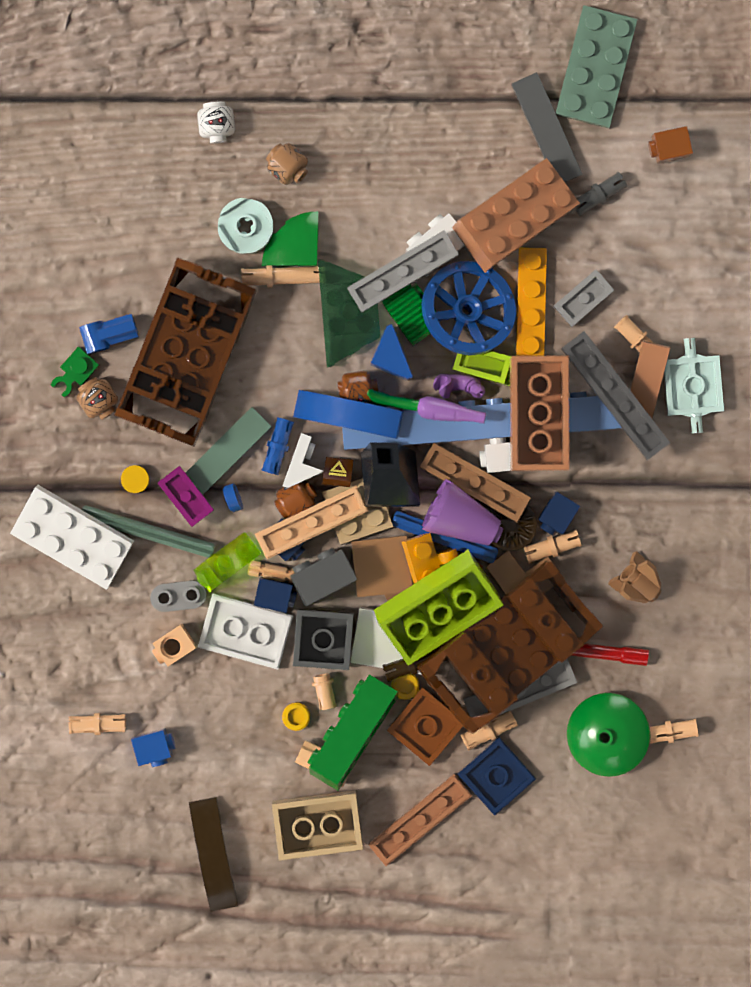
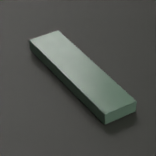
M251 407L186 474L204 495L272 426Z

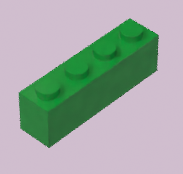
M370 674L365 681L361 679L353 691L354 699L350 704L346 702L338 714V717L341 719L335 727L332 725L329 727L323 737L324 745L320 751L315 749L308 760L310 774L339 791L398 699V691Z

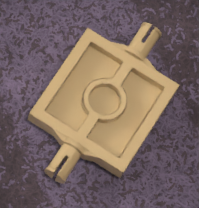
M363 478L351 482L350 487L338 486L322 492L324 499L327 500L357 486L365 503ZM366 506L368 512L333 528L340 545L393 528L389 516V507Z

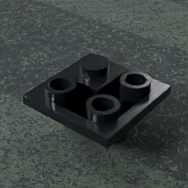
M370 442L361 452L365 506L419 507L420 494L416 452L399 443Z

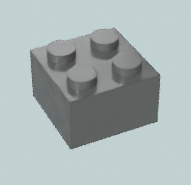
M334 547L317 555L319 561L313 564L305 561L292 568L294 574L290 575V578L304 606H308L357 580L342 550L335 551Z
M297 609L293 666L349 670L353 613Z

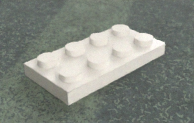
M40 485L34 488L10 533L106 590L112 583L134 543V540Z

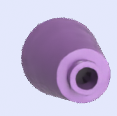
M445 479L436 492L438 494L434 502H431L422 529L430 533L487 546L491 542L497 543L503 531V528L500 527L501 521L452 481Z

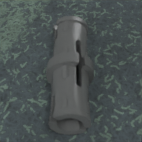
M616 172V174L599 185L595 183L591 186V190L576 198L580 204L585 203L575 210L579 216H582L599 203L605 204L607 198L628 187L625 180L614 186L615 182L623 178L620 172Z

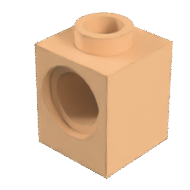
M181 624L153 642L152 644L155 649L152 652L160 664L165 662L167 666H170L198 646L184 625ZM168 639H175L180 643V651L177 654L167 652L165 644Z

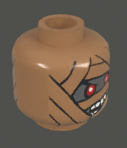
M293 144L276 145L266 158V161H268L267 170L284 185H289L294 181L298 184L308 173V170L305 169L308 164V158Z
M95 377L78 388L80 393L77 395V401L89 418L99 416L103 420L115 412L113 406L117 404L118 396L106 379L98 380Z

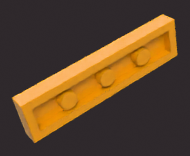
M547 248L518 249L516 356H544Z

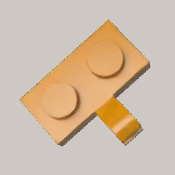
M430 533L402 541L414 584L440 568V565L446 564L458 556L457 549L451 550V548L436 553Z

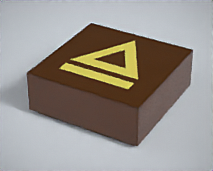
M326 457L322 484L350 487L354 460Z

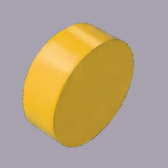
M129 466L121 475V484L130 493H140L149 484V474L141 466Z
M410 673L393 679L391 687L398 691V698L407 700L417 694L419 681L415 675Z
M290 703L283 711V723L290 730H302L310 721V711L302 703Z

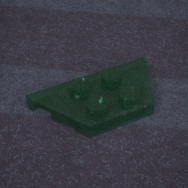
M317 259L326 367L328 368L334 366L335 363L348 355L359 351L366 344H370L380 338L378 303L361 312L347 289L366 276L323 259Z

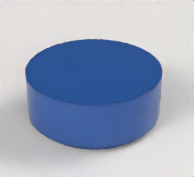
M232 483L224 486L223 493L230 511L234 513L242 510L243 503L236 485Z

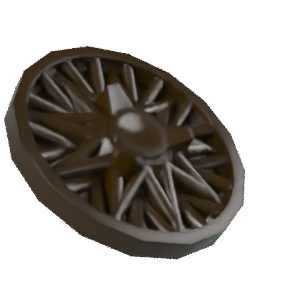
M528 505L518 523L492 508L489 512L501 521L500 527L503 528L497 543L492 542V544L501 550L515 551L524 548L532 541L536 534L537 522L535 514Z

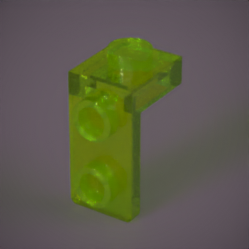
M243 532L193 571L197 575L199 583L211 592L258 557L261 552L247 533Z

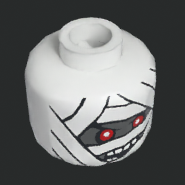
M225 102L205 103L203 108L198 111L199 134L203 138L210 139L211 144L227 142L226 137L231 136L235 132L233 109L226 106Z

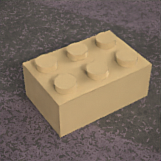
M356 790L275 800L272 802L279 860L363 850Z

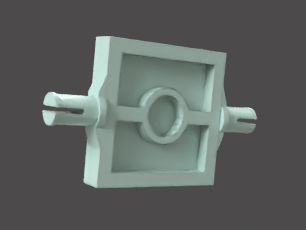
M689 338L683 339L685 356L667 360L664 372L667 416L683 415L691 417V434L697 433V429L698 433H704L702 416L710 412L724 411L720 356L705 357L696 354L695 338H690V343Z

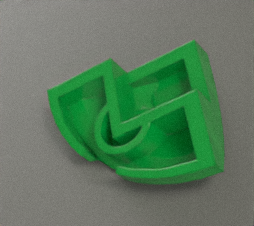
M319 211L302 213L285 221L286 224L276 233L272 234L269 243L266 245L262 266L317 267Z

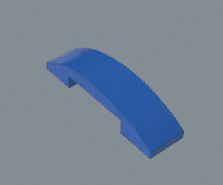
M299 390L293 417L398 439L403 411Z

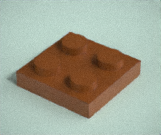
M422 687L387 728V731L430 766L463 725L444 704Z

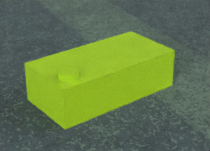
M467 550L374 609V613L379 626L409 666L503 606L497 590L470 551Z

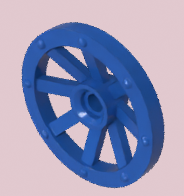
M460 261L443 267L429 281L422 297V314L429 332L442 346L463 355H479L495 349L510 334L515 322L516 304L509 285L499 273L492 268L484 272L477 262ZM462 273L480 277L470 295H466ZM452 275L457 299L439 286L443 280ZM488 281L500 296L480 302L478 297ZM435 295L450 306L452 310L435 312ZM503 304V322L482 314V311ZM462 309H466L469 315L463 313ZM450 319L456 321L450 335L442 328L438 321ZM476 322L496 329L498 333L485 341ZM464 326H467L475 343L458 340Z

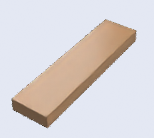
M357 486L254 535L267 560L368 512V509Z

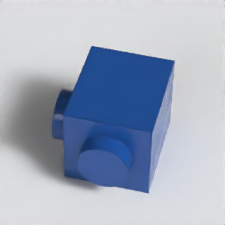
M166 728L134 736L131 739L138 766L151 763L152 767L167 764V758H170L173 755L172 750L176 749L172 733L167 734Z

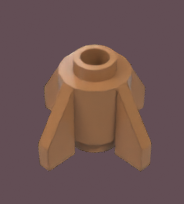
M636 551L632 553L630 565L623 570L620 576L618 575L609 580L608 584L614 590L620 592L627 600L642 603L653 602L661 594L662 584L656 566L649 560H645Z

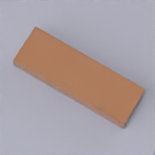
M643 340L630 391L653 419L671 347Z

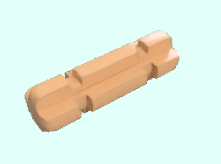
M255 560L249 562L247 571L249 576L259 577L261 575L265 579L285 582L286 580L293 584L290 575L294 574L292 568L289 570L285 566L265 563L264 565L260 561Z

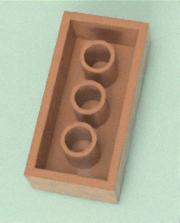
M546 158L459 219L452 229L482 270L487 272L570 213L580 203Z
M511 356L510 471L569 470L568 356Z

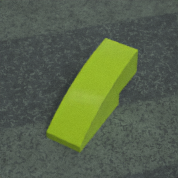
M493 351L479 355L457 353L453 370L510 387L511 356Z

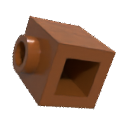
M687 126L654 133L651 136L652 141H648L651 158L656 157L657 164L687 158L693 154Z

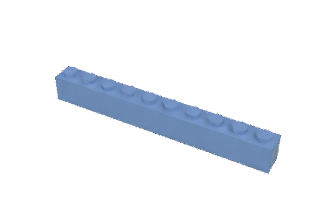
M587 392L570 393L569 432L622 428L598 396L587 397ZM503 398L486 399V405H475V400L458 402V405L468 409L485 412V423L430 420L422 418L417 411L403 409L398 439L342 427L344 450L363 449L370 442L414 445L510 437V403H503Z

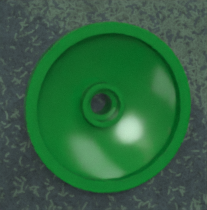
M599 693L590 696L575 708L568 722L567 742L573 757L583 768L596 775L612 777L631 771L643 760L650 745V726L645 713L633 700L617 693ZM606 732L610 735L609 742H604L601 739V733Z

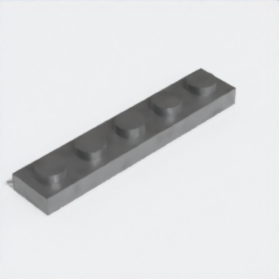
M585 331L561 348L646 460H649L670 444Z

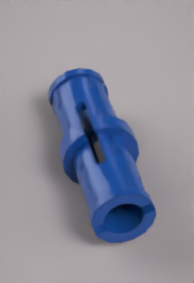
M277 417L271 441L267 442L269 448L261 471L279 475L282 459L285 452H288L289 449L287 444L294 425L293 421Z

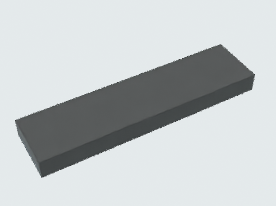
M536 72L512 83L511 86L543 158L549 160L565 183L581 176L580 167L538 73Z

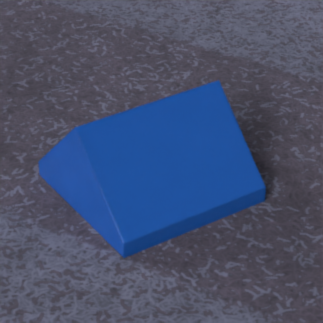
M388 325L373 356L371 366L409 381L413 376L393 325Z

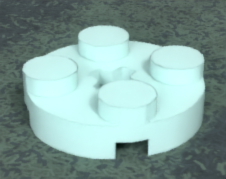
M238 198L229 202L222 209L218 219V234L228 249L238 254H253L262 250L269 243L273 234V219L267 207L261 202L253 199ZM242 219L246 222L250 220L253 222V225L250 227L252 231L248 234L245 231L241 233L238 231V228L241 226L239 221Z

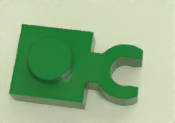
M77 347L60 366L66 373L63 376L54 378L51 386L55 388L58 383L64 382L66 390L62 393V396L67 397L71 394L75 381L82 386L100 365L80 347Z

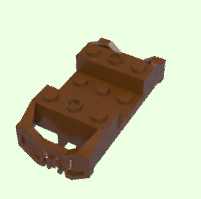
M176 258L158 308L114 415L195 447L257 290L230 277H224V275L213 272L210 269L206 270L200 265ZM188 273L197 275V278L225 289L230 288L241 293L242 312L238 313L180 290L176 286ZM133 392L197 417L199 420L184 434L171 429V425L143 414L141 416L133 413Z
M551 561L542 563L539 568L501 598L503 606L454 636L417 666V669L430 687L436 691L435 693L440 696L443 703L449 706L451 713L471 734H474L518 700L517 695L557 662H564L603 627L595 615L582 603L566 583L559 570ZM549 579L554 585L552 588L562 598L571 612H574L586 625L583 634L579 638L536 586V582ZM444 658L448 660L455 669L454 671L469 686L470 691L477 696L489 711L487 714L470 718L460 707L461 704L454 697L453 692L438 679L435 673Z

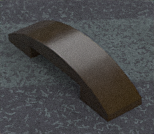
M217 797L189 802L193 832L210 911L237 907L238 901L234 881L231 876Z

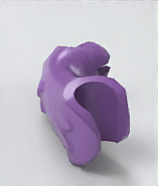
M439 374L435 377L433 388L439 390V394L443 398H449L450 393L455 390H463L472 394L474 398H481L485 394V388L481 385L480 379L470 375Z

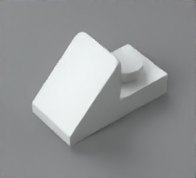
M301 433L283 483L284 487L289 488L324 472L323 470L303 464L305 458L311 459L316 445L311 443V436Z

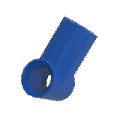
M132 314L106 322L102 320L79 327L87 354L97 353L111 348V345L139 337Z

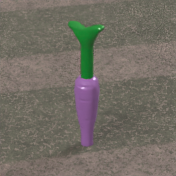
M369 389L367 392L368 397L373 401V405L417 411L425 419L485 423L486 420L485 412L468 409L435 397L426 396L420 400L391 396Z

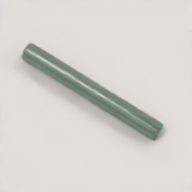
M87 505L82 508L84 512L117 531L207 558L213 556L215 549L213 543Z

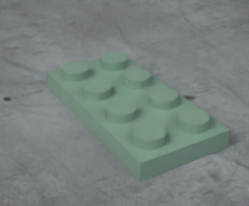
M583 5L555 113L557 116L610 128L638 19Z

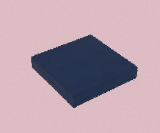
M500 737L494 740L457 773L494 816L536 780L535 776Z

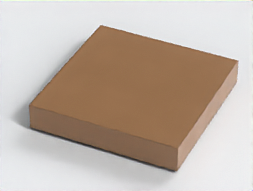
M407 536L351 541L354 572L357 578V597L401 593L412 586L411 573L402 546V541L407 540Z

